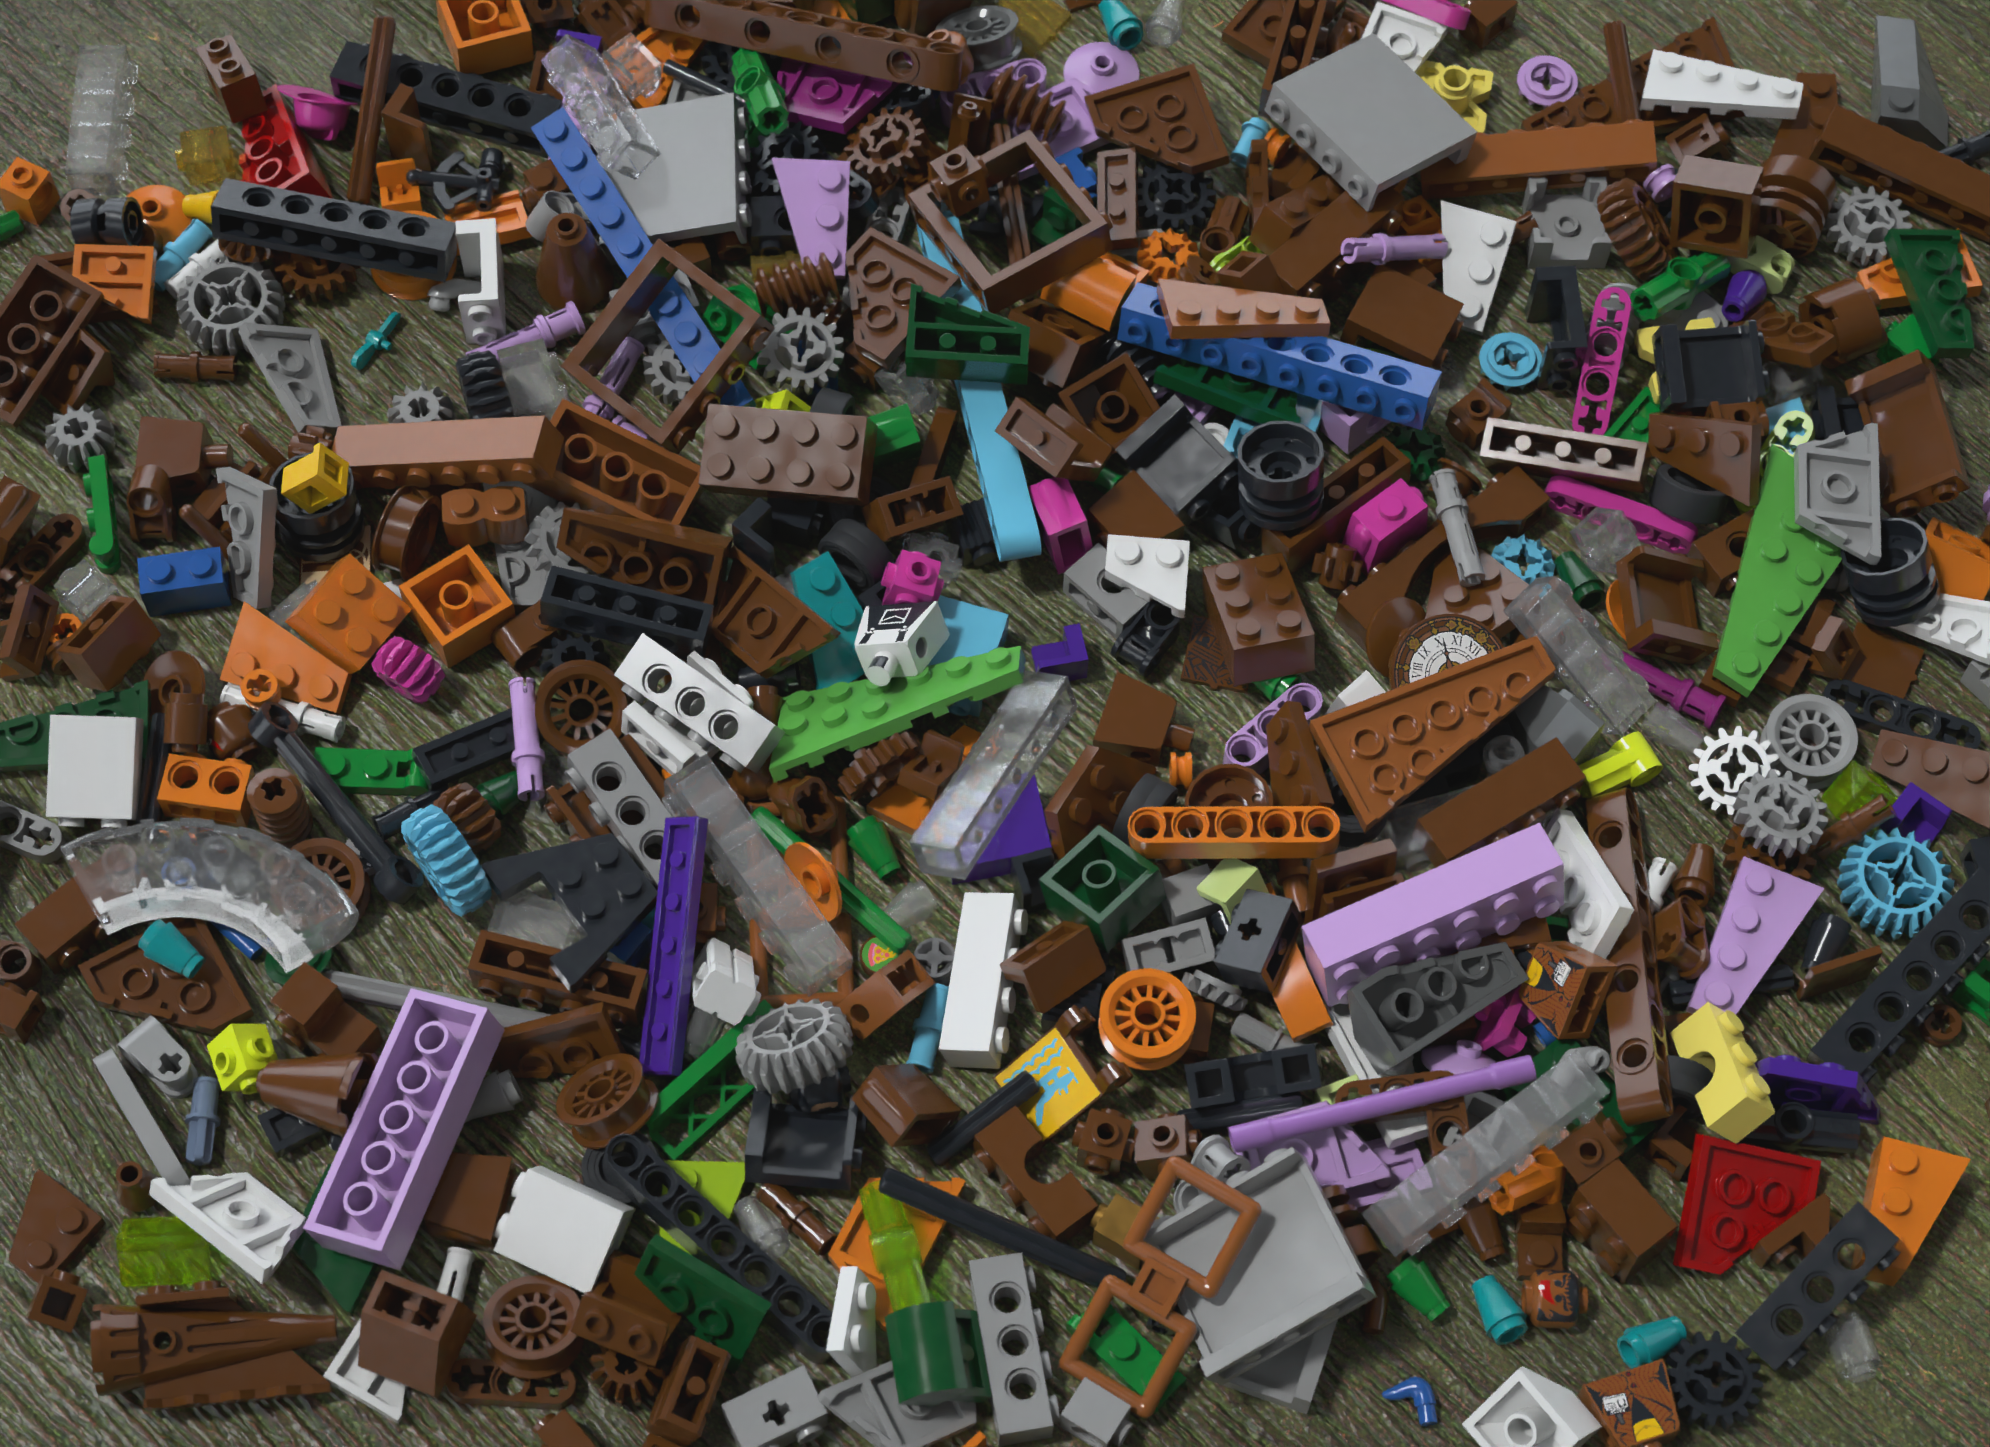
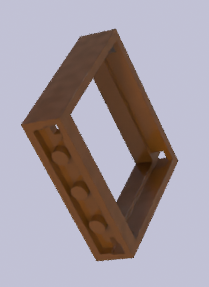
M1030 129L980 155L989 172V176L985 178L987 188L1033 164L1084 226L992 276L942 213L949 208L943 201L939 202L936 199L929 183L908 194L915 222L955 273L960 276V279L986 311L994 314L1113 250L1109 232L1113 225L1108 215L1103 210L1099 212L1096 210L1088 191L1083 186L1080 188L1076 186L1068 167L1064 163L1059 165L1048 143L1045 140L1039 141Z
M658 238L568 355L561 367L663 447L679 454L688 441L692 442L694 440L696 431L707 418L708 404L720 405L721 398L731 385L737 383L742 378L745 367L754 355L764 349L766 346L764 342L774 331L775 327ZM679 269L743 317L744 320L662 427L659 428L595 377Z

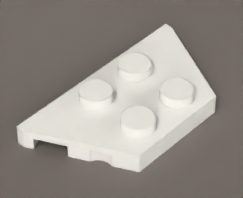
M247 1172L227 1173L222 1176L196 1175L191 1177L190 1185L169 1186L165 1178H155L151 1180L149 1195L261 1284L269 1280L303 1232L306 1217Z

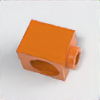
M18 156L0 178V198L5 211L15 210L21 219L38 227L60 199L50 171Z

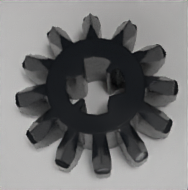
M568 631L564 641L553 636L551 641L552 649H543L541 657L544 663L539 668L541 677L545 678L552 669L571 660L585 659L596 661L608 668L611 663L609 655L604 653V645L600 639L591 642V637L584 634L577 639L571 631ZM575 679L577 687L582 688L583 679ZM589 680L588 690L591 691L597 682ZM568 682L562 685L568 692H571Z

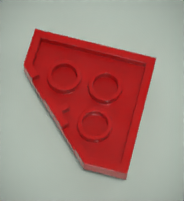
M1696 1134L1673 1265L1721 1275L1734 1265V1260L1749 1249H1754L1761 1239L1815 1200L1821 1161L1739 1142L1735 1144L1730 1140L1708 1135Z

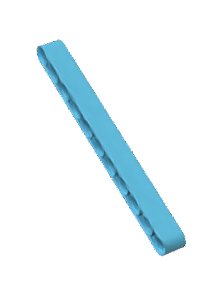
M950 210L943 212L944 217L963 239L958 218ZM917 224L922 255L956 274ZM961 280L963 286L952 298L959 300L960 305L981 312L980 303ZM954 380L999 561L1003 562L1041 555L1039 530L1018 449L995 432V429L1008 411L1001 383Z

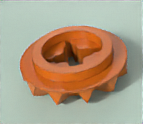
M1171 227L1166 232L1161 233L1154 230L1150 237L1147 239L1142 238L1141 245L1137 251L1138 266L1149 270L1148 279L1155 283H1158V278L1167 280L1175 277L1178 278V270L1181 267H1187L1186 261L1189 257H1200L1197 242L1189 240L1186 232L1183 234L1174 233ZM1162 248L1167 249L1169 253L1176 252L1175 264L1168 257L1161 258Z

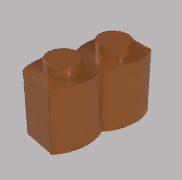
M497 486L484 492L475 489H456L442 495V521L448 544L463 548L469 544L471 547H476L488 541L503 545L517 544L523 542L525 536L530 531L529 510L525 492L522 488L516 486Z

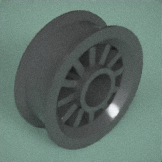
M976 6L954 12L942 19L935 29L955 31L964 36L974 60L972 72L987 71L1006 65L1017 58L1023 48L1021 40L1015 36L1014 32L1018 25L1017 14L1001 6Z

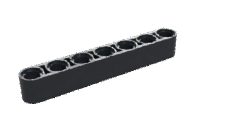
M624 1133L610 1139L606 1145L602 1162L603 1173L609 1181L692 1256L772 1303L764 1321L806 1359L819 1364L833 1359L826 1351L827 1347H819L813 1342L811 1333L815 1330L830 1332L833 1315L831 1311L639 1138ZM621 1151L627 1152L633 1156L635 1163L628 1167L619 1166L613 1161L612 1155ZM651 1181H659L666 1186L668 1193L660 1197L652 1196L645 1189V1185ZM686 1210L693 1211L699 1216L701 1223L693 1227L685 1226L680 1222L678 1214ZM718 1240L726 1241L733 1247L734 1253L726 1257L719 1256L714 1253L711 1244ZM750 1270H758L766 1277L767 1283L760 1287L752 1286L745 1280L744 1273ZM782 1300H791L799 1307L800 1314L795 1317H787L779 1311L777 1303Z

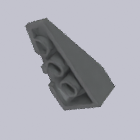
M1877 15L1874 30L1870 120L1939 151L1947 148L1948 114L1915 21Z
M1546 685L1542 686L1503 719L1504 722L1508 721L1514 734V740L1523 756L1557 737L1577 765L1592 759L1605 725L1575 695L1564 688L1557 693Z
M1506 942L1464 950L1457 954L1438 958H1426L1405 965L1384 967L1347 990L1354 1039L1377 1075H1380L1528 980L1529 977Z

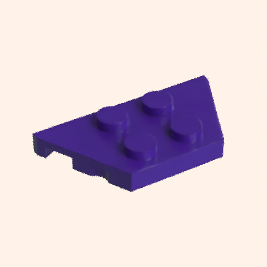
M1779 1055L1775 1058L1768 1057L1755 1063L1759 1075L1770 1088L1771 1092L1768 1096L1772 1106H1781L1787 1102H1798L1812 1110L1858 1114L1860 1122L1875 1125L1879 1123L1880 1106L1858 1072L1845 1070L1844 1066L1837 1063L1828 1062L1821 1063L1820 1065L1803 1063L1801 1059L1791 1055Z

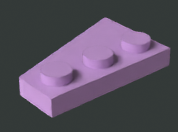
M772 158V164L778 179L802 266L805 256H809L815 266L818 265L819 253L824 252L832 263L835 279L845 280L850 161Z

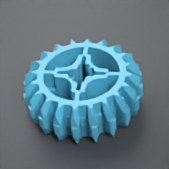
M430 804L424 809L420 808L413 812L408 819L402 822L401 833L408 845V849L438 897L443 900L445 906H448L451 912L462 917L468 912L472 913L483 906L484 902L491 898L492 888L485 876V871L479 864V860L475 857L471 847L467 844L455 823H452L448 815L441 808Z
M1898 827L1892 829L1888 836L1880 828L1874 832L1872 838L1865 834L1863 841L1857 843V845L1853 844V846H1850L1846 852V859H1843L1840 863L1839 872L1841 874L1837 879V887L1843 889L1840 895V902L1852 904L1848 909V917L1860 915L1862 917L1860 922L1861 929L1872 924L1876 927V937L1881 936L1885 930H1889L1893 941L1899 939L1903 932L1911 940L1952 898V895L1949 893L1953 890L1955 881L1947 878L1951 873V865L1939 864L1943 858V850L1932 853L1928 850L1931 845L1930 839L1923 841L1922 844L1915 841V831L1909 832L1907 837L1904 838L1901 837ZM1884 859L1896 860L1894 863L1890 864L1882 863L1879 861L1877 864L1872 863L1874 861ZM1896 873H1898L1896 883L1899 884V887L1893 895L1895 885L1892 884V880ZM1914 903L1919 904V906L1914 908H1895L1898 904H1908L1911 906Z

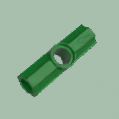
M740 48L732 56L733 66L731 70L736 80L734 92L745 101L755 126L764 135L769 133L780 134L788 126L787 117L789 111L784 102L785 90L775 82L761 52Z
M1700 251L1690 258L1676 257L1671 259L1666 272L1632 291L1630 299L1634 315L1645 322L1649 319L1655 320L1672 309L1685 310L1690 308L1695 295L1729 275L1731 264L1728 262L1727 255Z

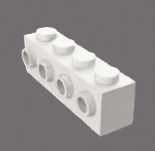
M965 892L939 1044V1051L950 1067L1000 1069L1002 1053H1007L1010 1037L1006 1026L1008 1013L1012 1014L1015 1009L1016 995L1013 981L1005 979L999 964L1020 951V937L1026 934L1028 928L1027 911L1022 909L1014 893Z

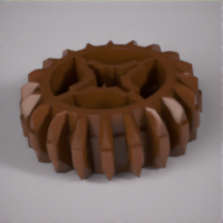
M1625 178L1620 182L1616 181L1607 186V189L1599 193L1597 197V211L1605 227V232L1608 234L1611 244L1617 250L1618 256H1621L1625 265L1631 269L1634 275L1643 281L1649 282L1666 272L1669 261L1678 257V250L1676 247L1670 246V228L1666 225L1664 217L1660 214L1657 205L1651 200L1650 195L1646 194L1643 187L1638 185L1636 181Z

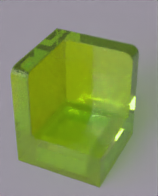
M1854 760L1848 764L1821 797L1838 820H1841L1840 815L1844 812L1849 811L1852 813L1881 793L1889 801L1885 807L1875 813H1878L1890 804L1893 805L1898 798L1881 777Z

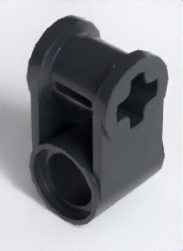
M1152 599L1131 625L1126 627L1119 635L1111 649V656L1115 659L1123 658L1139 669L1138 673L1143 678L1148 677L1155 670L1163 655L1177 640L1180 633L1181 618L1172 615L1171 608ZM1157 618H1166L1169 619L1171 623L1165 626H1160L1155 624L1153 620Z

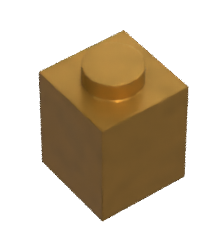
M1116 1193L1109 1205L1104 1202L1100 1204L1090 1222V1226L1094 1228L1092 1244L1138 1270L1143 1261L1125 1251L1123 1241L1141 1207Z

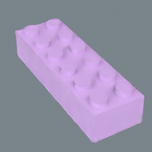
M1537 823L1301 926L1307 967L1328 1007L1339 1003L1348 1004L1347 990L1384 967L1400 966L1426 958H1438L1451 955L1457 951L1474 949L1480 944L1483 937L1495 932L1498 935H1506L1516 930L1522 921L1535 916L1545 918L1552 915L1560 906L1564 905V863L1542 825Z
M413 988L410 989L303 1227L323 1248L401 1270L505 1031L488 1008Z

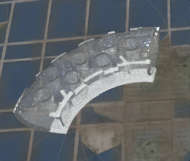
M180 818V821L154 822V819L140 820L141 824L114 830L112 826L60 846V850L74 879L107 935L124 927L153 919L183 917L209 920L238 930L255 940L288 973L301 966L303 962H308L315 956L337 945L353 930L358 922V909L343 889L326 872L323 873L312 865L297 850L293 849L291 851L283 845L272 841L270 836L239 826V829L215 824L214 820L201 818Z

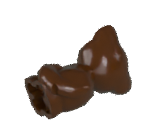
M772 753L757 774L747 767H744L741 773L734 769L732 777L721 784L748 800L770 798L778 808L784 824L796 834L816 837L828 832L836 825L838 803L835 795L824 784L822 779L814 776H806L803 779L788 776L774 783L769 771Z

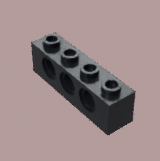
M552 565L540 600L541 624L632 647L643 633L678 658L687 660V656L693 651H696L704 658L713 627L714 605Z
M1857 1202L1741 1325L1735 1334L1775 1371H1779L1783 1365L1789 1370L1793 1369L1808 1353V1350L1802 1345L1814 1333L1820 1338L1823 1337L1839 1320V1317L1833 1312L1845 1300L1853 1305L1870 1287L1864 1279L1876 1267L1884 1272L1901 1254L1895 1247L1901 1239L1866 1207ZM1848 1244H1858L1865 1252V1262L1856 1270H1848L1840 1262V1252ZM1819 1276L1829 1278L1834 1285L1833 1297L1825 1303L1816 1302L1809 1293L1811 1281ZM1787 1309L1798 1311L1803 1318L1802 1330L1794 1336L1786 1335L1779 1328V1316Z

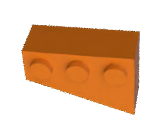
M1885 1136L1882 1138L1871 1155L1863 1206L1901 1239L1895 1246L1901 1254L1884 1272L1876 1267L1865 1279L1889 1286H1894L1907 1270L1971 1159ZM1855 1244L1851 1270L1860 1268L1865 1262V1252L1858 1244Z

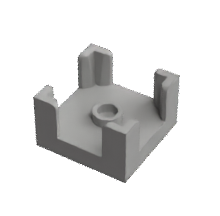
M1529 177L1522 201L1523 214L1527 211L1532 213L1533 217L1531 219L1535 218L1539 228H1533L1531 236L1525 239L1528 268L1575 265L1576 268H1605L1612 244L1597 211V197L1599 193L1607 189L1606 177H1588L1582 195H1544L1548 183L1547 178Z

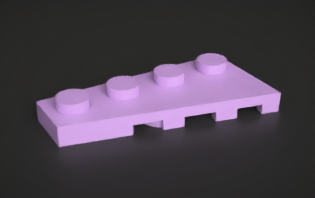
M1744 856L1740 861L1709 946L1710 961L1704 972L1698 976L1686 1012L1693 1014L1704 1004L1710 1002L1723 1011L1730 1010L1737 1014L1824 888Z

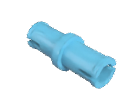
M194 218L174 242H168L164 246V254L156 261L155 290L163 292L166 288L164 282L190 262L188 258L197 253L208 239H211L212 231L203 222Z
M939 983L933 984L926 990L920 1017L914 1019L912 1029L915 1031L909 1059L906 1064L913 1063L925 1074H931L934 1070L933 1065L941 1038L949 990L948 986Z

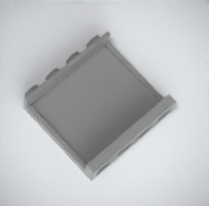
M1374 33L1275 82L1264 110L1367 212L1372 210L1379 192L1445 157H1448L1455 165L1467 159L1477 135V131Z
M734 93L600 115V164L652 244L658 238L663 242L729 231H735L741 244L747 243L746 227H751L752 217L749 205L746 203V195L751 194V182L748 172L745 171V163L750 162L751 156L748 141L745 139V131L750 129V120L746 107H740ZM599 235V244L611 265L618 264Z
M1293 1147L1278 1149L1270 1153L1264 1159V1163L1250 1172H1238L1227 1179V1185L1257 1201L1261 1205L1262 1212L1217 1296L1208 1299L1186 1287L1177 1303L1183 1316L1193 1321L1197 1326V1333L1194 1339L1203 1356L1199 1363L1206 1378L1220 1386L1377 1297L1307 1158ZM1204 1193L1189 1201L1187 1204L1188 1208L1178 1214L1163 1216L1155 1220L1144 1241L1206 1277L1240 1213Z

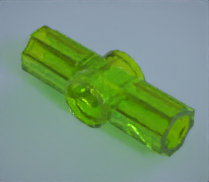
M879 1180L869 1183L866 1187L860 1189L859 1196L864 1217L871 1234L868 1235L874 1264L877 1273L882 1274L892 1312L912 1305L931 1302V1298L920 1266L922 1258L913 1225L908 1224L902 1202L878 1190Z

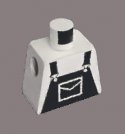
M937 601L866 606L854 645L864 673L869 681L878 686H885L892 677L916 676L922 673L948 639L950 633Z

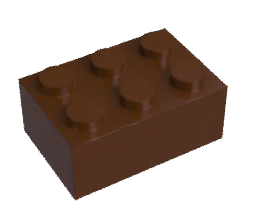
M1282 552L1202 567L1203 604L1234 686L1315 670V634Z

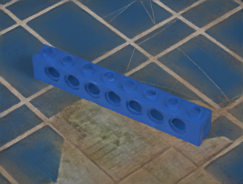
M1137 282L1121 308L1118 340L1420 430L1423 429L1436 403L1442 371L1323 336L1170 339L1157 295V287Z

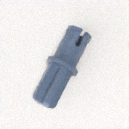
M205 1076L193 1079L194 1088L191 1111L185 1117V1122L189 1125L185 1159L188 1163L196 1166L210 1164L212 1161L215 1129L221 1124V1119L217 1116L219 1089L221 1086L217 1078Z

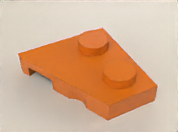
M75 244L72 275L102 292L105 297L103 302L145 324H151L157 261L155 247Z

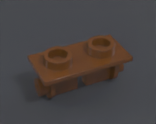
M955 92L947 152L964 145L973 157L986 153L993 100Z

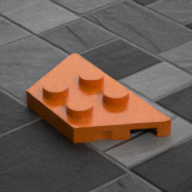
M868 1178L828 1253V1260L839 1274L841 1267L858 1266L875 1285V1321L883 1331L887 1332L884 1317L903 1308L947 1221L881 1193L878 1190L881 1178ZM915 1178L959 1198L966 1186V1180L962 1178H952V1181H925L924 1178Z

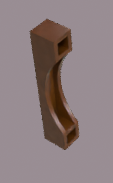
M1518 465L1506 474L1503 472L1496 474L1488 482L1485 490L1479 495L1471 494L1465 498L1469 507V512L1467 513L1468 521L1475 543L1505 540L1507 536L1511 539L1519 538L1545 518L1551 497ZM1437 519L1428 528L1425 536L1418 541L1415 539L1408 541L1398 551L1396 558L1388 564L1385 562L1379 563L1370 571L1367 580L1357 587L1355 585L1349 586L1337 598L1338 604L1334 621L1365 652L1368 624L1377 608L1391 598H1406L1419 577L1435 563L1436 559L1450 550L1443 522Z

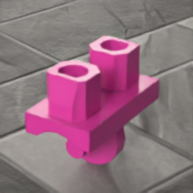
M1521 984L1475 1014V1017L1482 1022L1473 1042L1482 1047V1052L1493 1046L1505 1057L1509 1058L1524 1048L1527 1037L1514 1026V1023L1522 1029L1531 1024L1537 1016L1520 999L1519 988Z

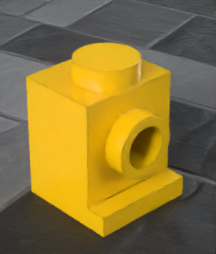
M322 443L314 445L313 453L283 468L281 494L311 514L346 496L349 463Z

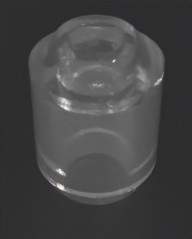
M694 1001L689 1002L683 1059L690 1062H695L719 1040L726 1025V1021L717 1017V1012L710 1014L694 1006Z
M1847 1312L1837 1315L1839 1320L1824 1337L1838 1376L1840 1378H1849L1851 1383H1859L1873 1378L1876 1375L1875 1370L1882 1365V1361L1867 1321L1862 1320L1858 1312Z

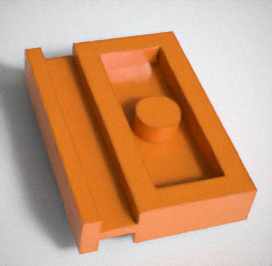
M518 190L494 195L491 209L487 212L479 211L476 208V200L456 205L455 212L451 215L444 214L445 220L452 222L495 218L500 245L533 237L525 225L528 217ZM457 242V255H456V256L460 255V251H459V247H458V242Z

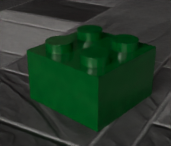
M1100 825L1094 828L1039 879L1047 909L1063 921L1066 920L1089 926L1096 945L1106 953L1167 898L1160 869Z

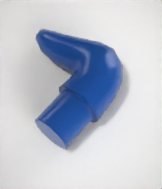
M1411 1377L1383 1391V1398L1388 1400H1401L1412 1397L1414 1408L1418 1412L1420 1426H1430L1438 1423L1435 1410L1437 1405L1430 1384L1423 1378Z

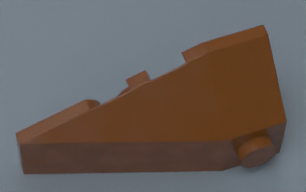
M565 507L556 548L597 574L602 573L614 581L714 605L715 609L721 581H724L729 560L728 554L733 538L692 527Z

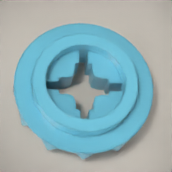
M1505 332L1492 336L1483 344L1478 360L1480 361L1481 374H1486L1491 384L1498 383L1503 385L1506 391L1511 387H1519L1523 390L1528 383L1536 381L1542 355L1538 346L1528 337L1518 333ZM1504 353L1511 361L1518 360L1516 371L1511 369L1509 365L1502 366Z
M1525 534L1519 538L1512 539L1507 536L1501 544L1495 545L1491 556L1538 592L1543 590L1552 580L1555 569L1552 550H1547L1543 547L1540 539L1533 541L1527 539ZM1520 554H1524L1526 562L1530 564L1527 570H1525L1524 576H1521L1519 564L1512 563L1517 562Z

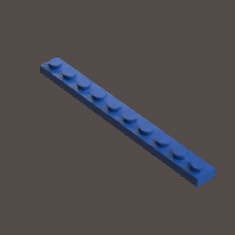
M561 107L532 126L531 129L628 278L653 244L564 107ZM673 276L647 310L695 383L721 349ZM741 380L731 385L720 402V405L757 406Z

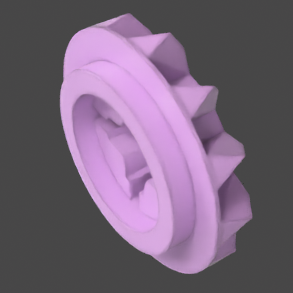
M1544 55L1527 60L1518 71L1516 83L1519 87V96H1525L1530 106L1536 103L1542 105L1545 109L1558 101L1565 102L1572 98L1577 89L1578 79L1574 69L1567 62L1554 56ZM1545 74H1548V80H1550V85H1552L1549 91L1543 89L1542 79H1544Z

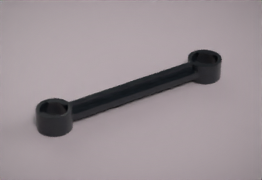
M263 703L248 723L251 735L262 745L278 750L377 872L374 876V884L377 890L394 903H408L424 883V877L420 869L407 858L394 855L295 734L298 723L294 715L278 703Z

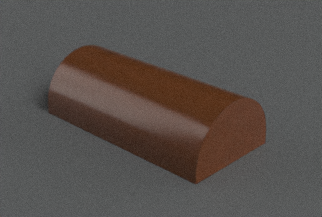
M36 254L33 255L0 304V425L11 430H16L63 361L78 329L86 327L105 298L99 290Z

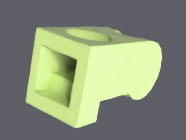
M1758 235L1747 259L1727 256L1728 262L1731 264V273L1736 274L1748 269L1759 272L1766 281L1768 294L1780 293L1795 267V261L1789 253Z

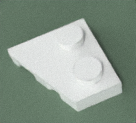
M858 1266L841 1267L826 1349L851 1377L877 1367L875 1285Z

